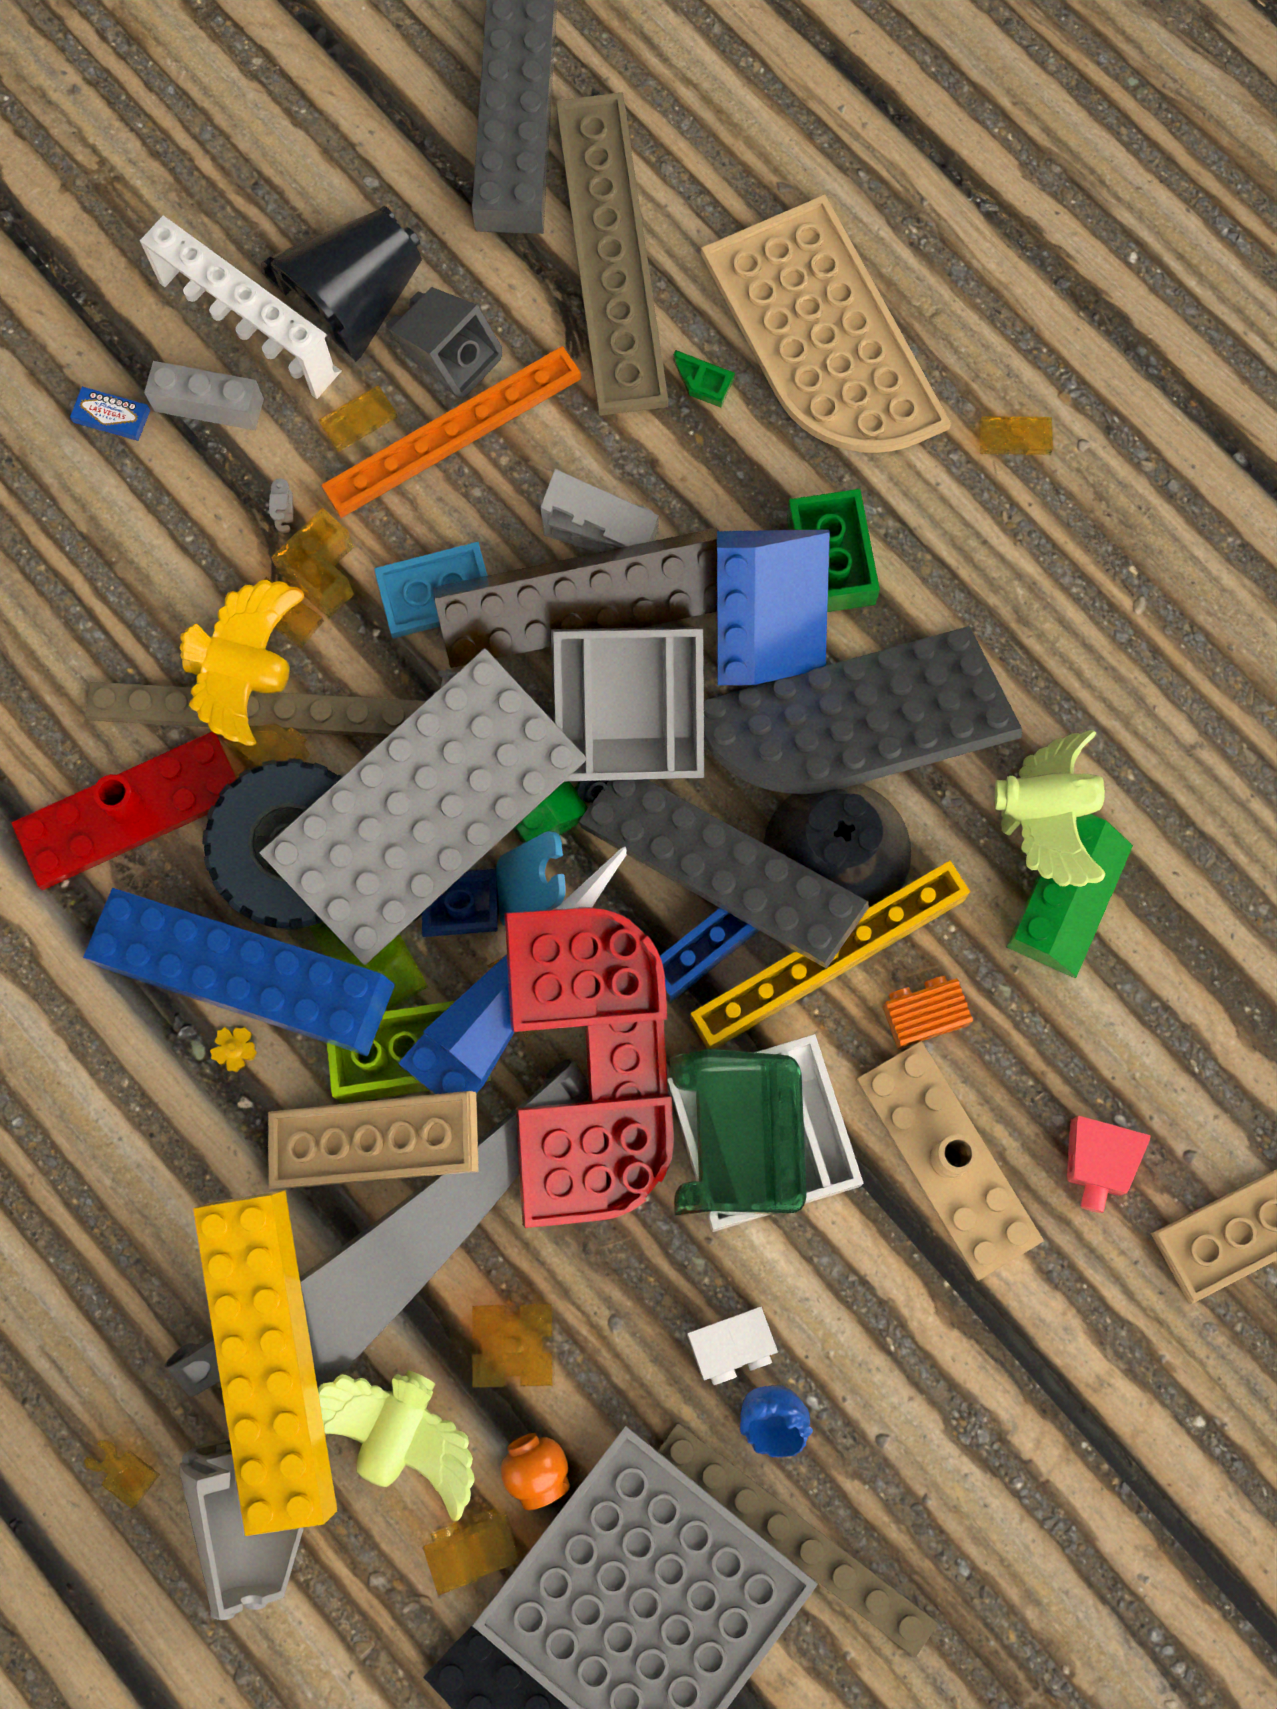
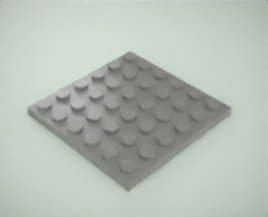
M625 1426L486 1607L473 1627L569 1709H727L818 1583L629 1427Z

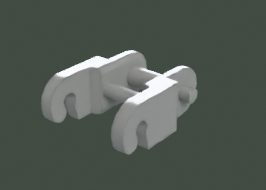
M280 478L274 480L271 485L269 514L275 520L276 529L280 533H288L290 531L289 525L282 526V523L293 522V493L289 489L288 482Z

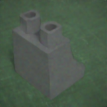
M433 287L426 293L418 291L410 299V309L403 316L394 315L386 323V327L393 338L397 340L404 353L429 371L452 394L465 397L501 360L502 346L477 304Z

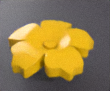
M226 1027L218 1030L215 1042L220 1046L210 1050L211 1059L221 1065L226 1063V1068L229 1072H238L240 1068L245 1066L243 1059L253 1061L257 1054L255 1044L249 1042L252 1033L246 1027L241 1029L235 1028L233 1034Z

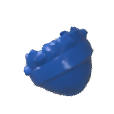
M771 1385L756 1388L745 1396L740 1412V1432L743 1436H746L748 1443L752 1444L754 1451L760 1454H768L772 1458L796 1456L806 1446L808 1436L813 1433V1429L810 1427L809 1411L798 1395L786 1386Z

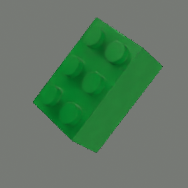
M861 489L789 499L786 516L789 530H829L827 612L876 605L880 587Z

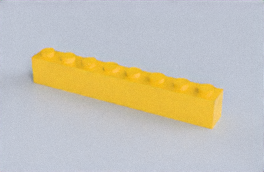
M951 860L868 908L827 969L795 951L691 1012L690 1021L707 1050L711 1052L963 903L971 891Z

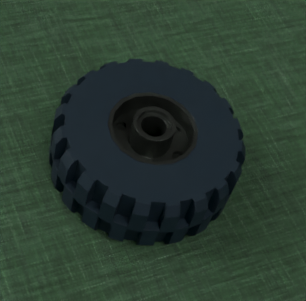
M288 758V761L277 762L275 759L262 762L261 766L251 770L250 768L238 774L239 777L230 785L227 783L220 791V797L215 805L210 807L207 815L206 830H203L204 862L214 887L233 909L265 926L283 929H302L324 923L259 852L336 784L342 776L328 770V767L316 762L312 764L295 758Z

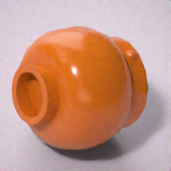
M530 1433L514 1440L508 1445L507 1450L509 1453L501 1463L502 1481L508 1493L515 1499H519L525 1510H535L544 1507L562 1497L569 1490L570 1483L566 1476L568 1473L567 1459L563 1449L555 1440L547 1437L538 1438L536 1433Z

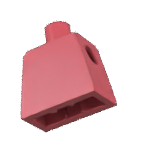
M1082 1116L1071 1119L1067 1181L1085 1186L1080 1205L1081 1208L1103 1213L1108 1193L1118 1196L1127 1194L1151 1135Z

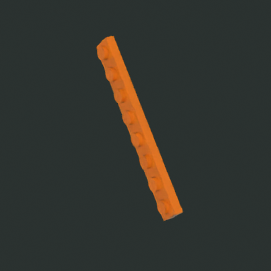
M561 346L328 480L321 487L340 518H343L581 380V372L565 348Z

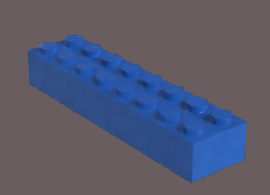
M112 888L83 956L86 960L103 969L368 1056L395 986L392 981L381 973Z

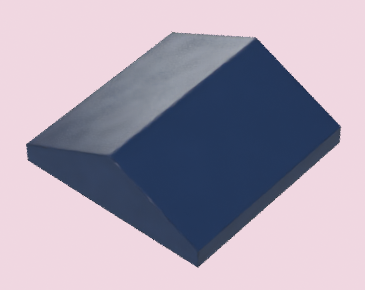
M496 869L466 871L422 912V936L433 937L497 932L499 905Z

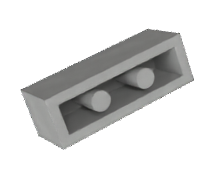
M157 361L152 363L144 392L154 412L255 431L264 401L257 381L254 379Z

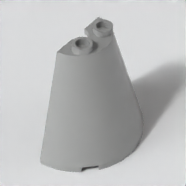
M230 1439L217 1440L190 1449L182 1456V1463H179V1474L211 1608V1617L217 1620H228L233 1618L236 1613L242 1612L243 1607L247 1609H262L266 1607L267 1603L284 1598L304 1527L245 1536Z

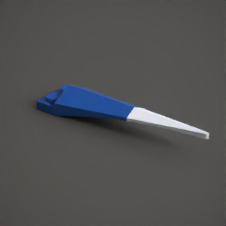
M626 847L616 852L556 909L593 907L626 856ZM507 954L423 1031L424 1034L400 1060L399 1065L434 1095L473 1091L477 1094L484 1086L515 1032L511 1030Z

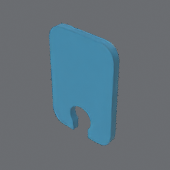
M544 832L499 858L496 866L499 916L503 926H505V913L552 910L562 904L566 893L565 875L556 874L551 877L549 882L545 876L548 860L563 856L562 842L558 833Z

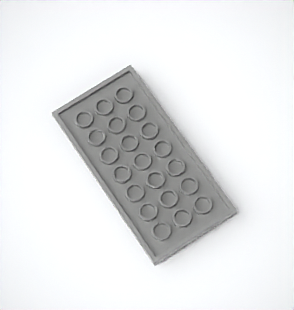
M484 649L259 853L351 952L366 965L588 759L497 660Z

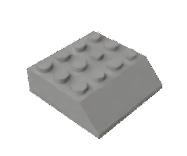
M702 628L551 629L553 722L588 759L565 781L704 778Z

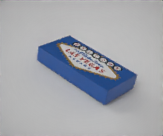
M82 386L70 418L73 423L139 441L149 416L150 408L147 404Z

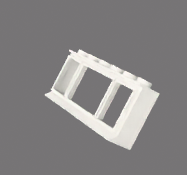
M164 215L140 240L162 286L166 287L181 272L190 279L183 289L188 301H196L207 291L217 299L209 309L214 320H222L233 310L243 318L236 326V332L240 339H249L257 329L269 337L262 346V351L267 359H274L283 348L296 356L289 364L290 374L296 379L305 375L311 395L316 399L342 372L332 363L325 341L326 333Z

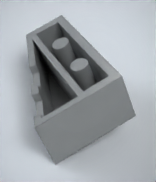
M556 469L553 472L540 507L544 536L595 552L655 541L659 530V515L654 514L652 510L643 506H636Z

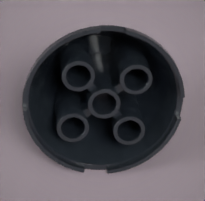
M863 784L815 794L792 793L773 814L764 838L765 845L868 901L869 908L903 887L911 863V842L901 815L884 796Z

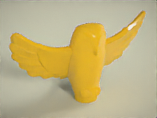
M261 580L254 586L245 585L238 592L231 591L227 593L225 606L218 610L219 621L214 624L215 631L211 637L198 624L191 625L186 628L185 632L181 633L180 657L183 659L184 671L197 675V684L191 688L193 698L190 700L189 706L192 710L197 711L199 719L208 723L210 730L215 734L223 735L231 742H240L247 746L256 745V740L248 723V699L251 691L276 693L283 691L287 685L290 674L289 663L278 654L266 650V646L275 625L291 608L303 600L304 593L301 589L289 587L282 581L271 583L268 580Z

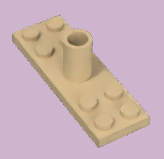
M922 1041L855 1080L976 1281L1044 1242ZM946 1147H951L959 1153L961 1158L960 1167L952 1166L945 1158Z

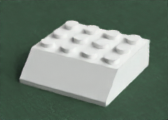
M815 1034L667 1079L678 1122L712 1232L849 1191L864 1184Z

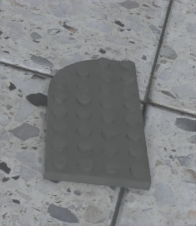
M970 626L813 669L805 674L770 681L704 700V740L717 761L732 774L750 784L782 793L815 794L843 789L1022 738V727Z

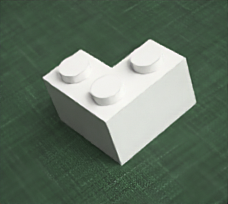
M762 1307L687 1333L702 1379L707 1380L711 1378L713 1385L737 1377L734 1369L742 1367V1365L748 1364L750 1371L771 1364L770 1355L778 1353Z

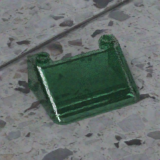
M705 1049L670 1057V1071L675 1087L683 1091L696 1092L699 1182H685L676 1190L674 1196V1216L791 1214L799 1212L805 1205L807 1192L802 1074L797 1061L788 1055Z

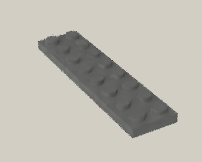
M647 779L609 780L606 784L608 789L605 791L603 789L578 821L581 828L619 850L626 847L627 855L826 969L869 908L868 901Z

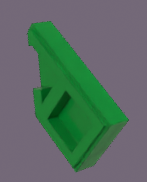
M675 350L673 361L689 396L721 408L735 379V373Z

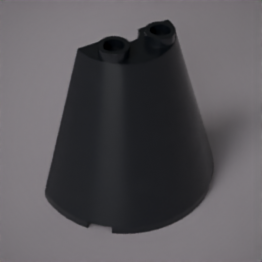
M382 206L379 210L267 257L261 263V271L285 296L292 290L327 323L332 340L356 362L362 357L421 263L422 258L417 249V246L420 245V240L410 228L406 227L403 229L397 223L396 217L389 208Z

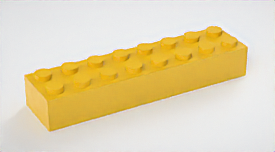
M282 1190L211 1202L193 1208L245 1536L323 1525L337 1512V1505L286 1191Z

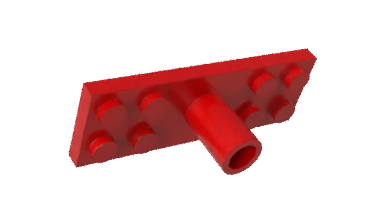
M209 732L117 775H106L99 779L95 785L15 820L11 824L38 887L41 890H45L208 815L211 805L214 806L220 797V791L227 783L230 785L237 777L218 735L214 732Z

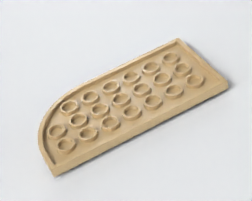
M822 195L701 248V256L774 394L788 415L805 431L821 441L838 448L864 453H880L907 448L950 429L951 422L826 195Z

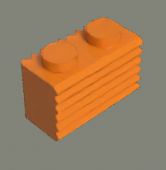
M940 976L924 983L926 989L912 993L910 987L888 995L890 1001L885 1002L882 1008L897 1049L965 1028L973 1022L957 978L947 981L946 976Z

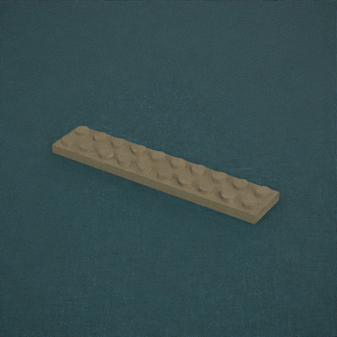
M623 92L556 100L599 416L668 407V394Z

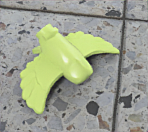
M1094 730L1081 734L1074 733L1065 738L1052 741L1048 747L1039 749L1034 755L1027 756L1023 760V767L1019 771L1021 778L1017 779L1014 776H1007L1006 780H996L994 804L995 810H1002L1001 816L1003 819L1001 827L1003 833L1010 836L1022 824L1023 830L1021 835L1024 841L1021 849L1027 854V867L1031 870H1038L1043 878H1053L1060 886L1071 884L1082 887L1087 883H1098L1105 877L1104 870L1087 853L1079 838L1076 825V817L1101 810L1105 799L1102 777L1092 774H1074L1076 758L1086 744L1095 737L1096 732Z
M407 1370L405 1376L396 1374L393 1377L392 1391L382 1390L377 1385L371 1386L364 1378L354 1380L344 1374L336 1377L334 1382L323 1383L318 1387L325 1434L342 1435L362 1443L357 1456L356 1472L363 1479L374 1485L387 1488L399 1477L403 1468L407 1465L430 1481L441 1496L452 1521H458L462 1517L464 1506L470 1501V1488L475 1480L470 1468L473 1458L467 1449L469 1444L468 1436L464 1432L456 1430L455 1424L452 1421L442 1420L440 1416L432 1414L427 1410L435 1387L434 1382L420 1374Z

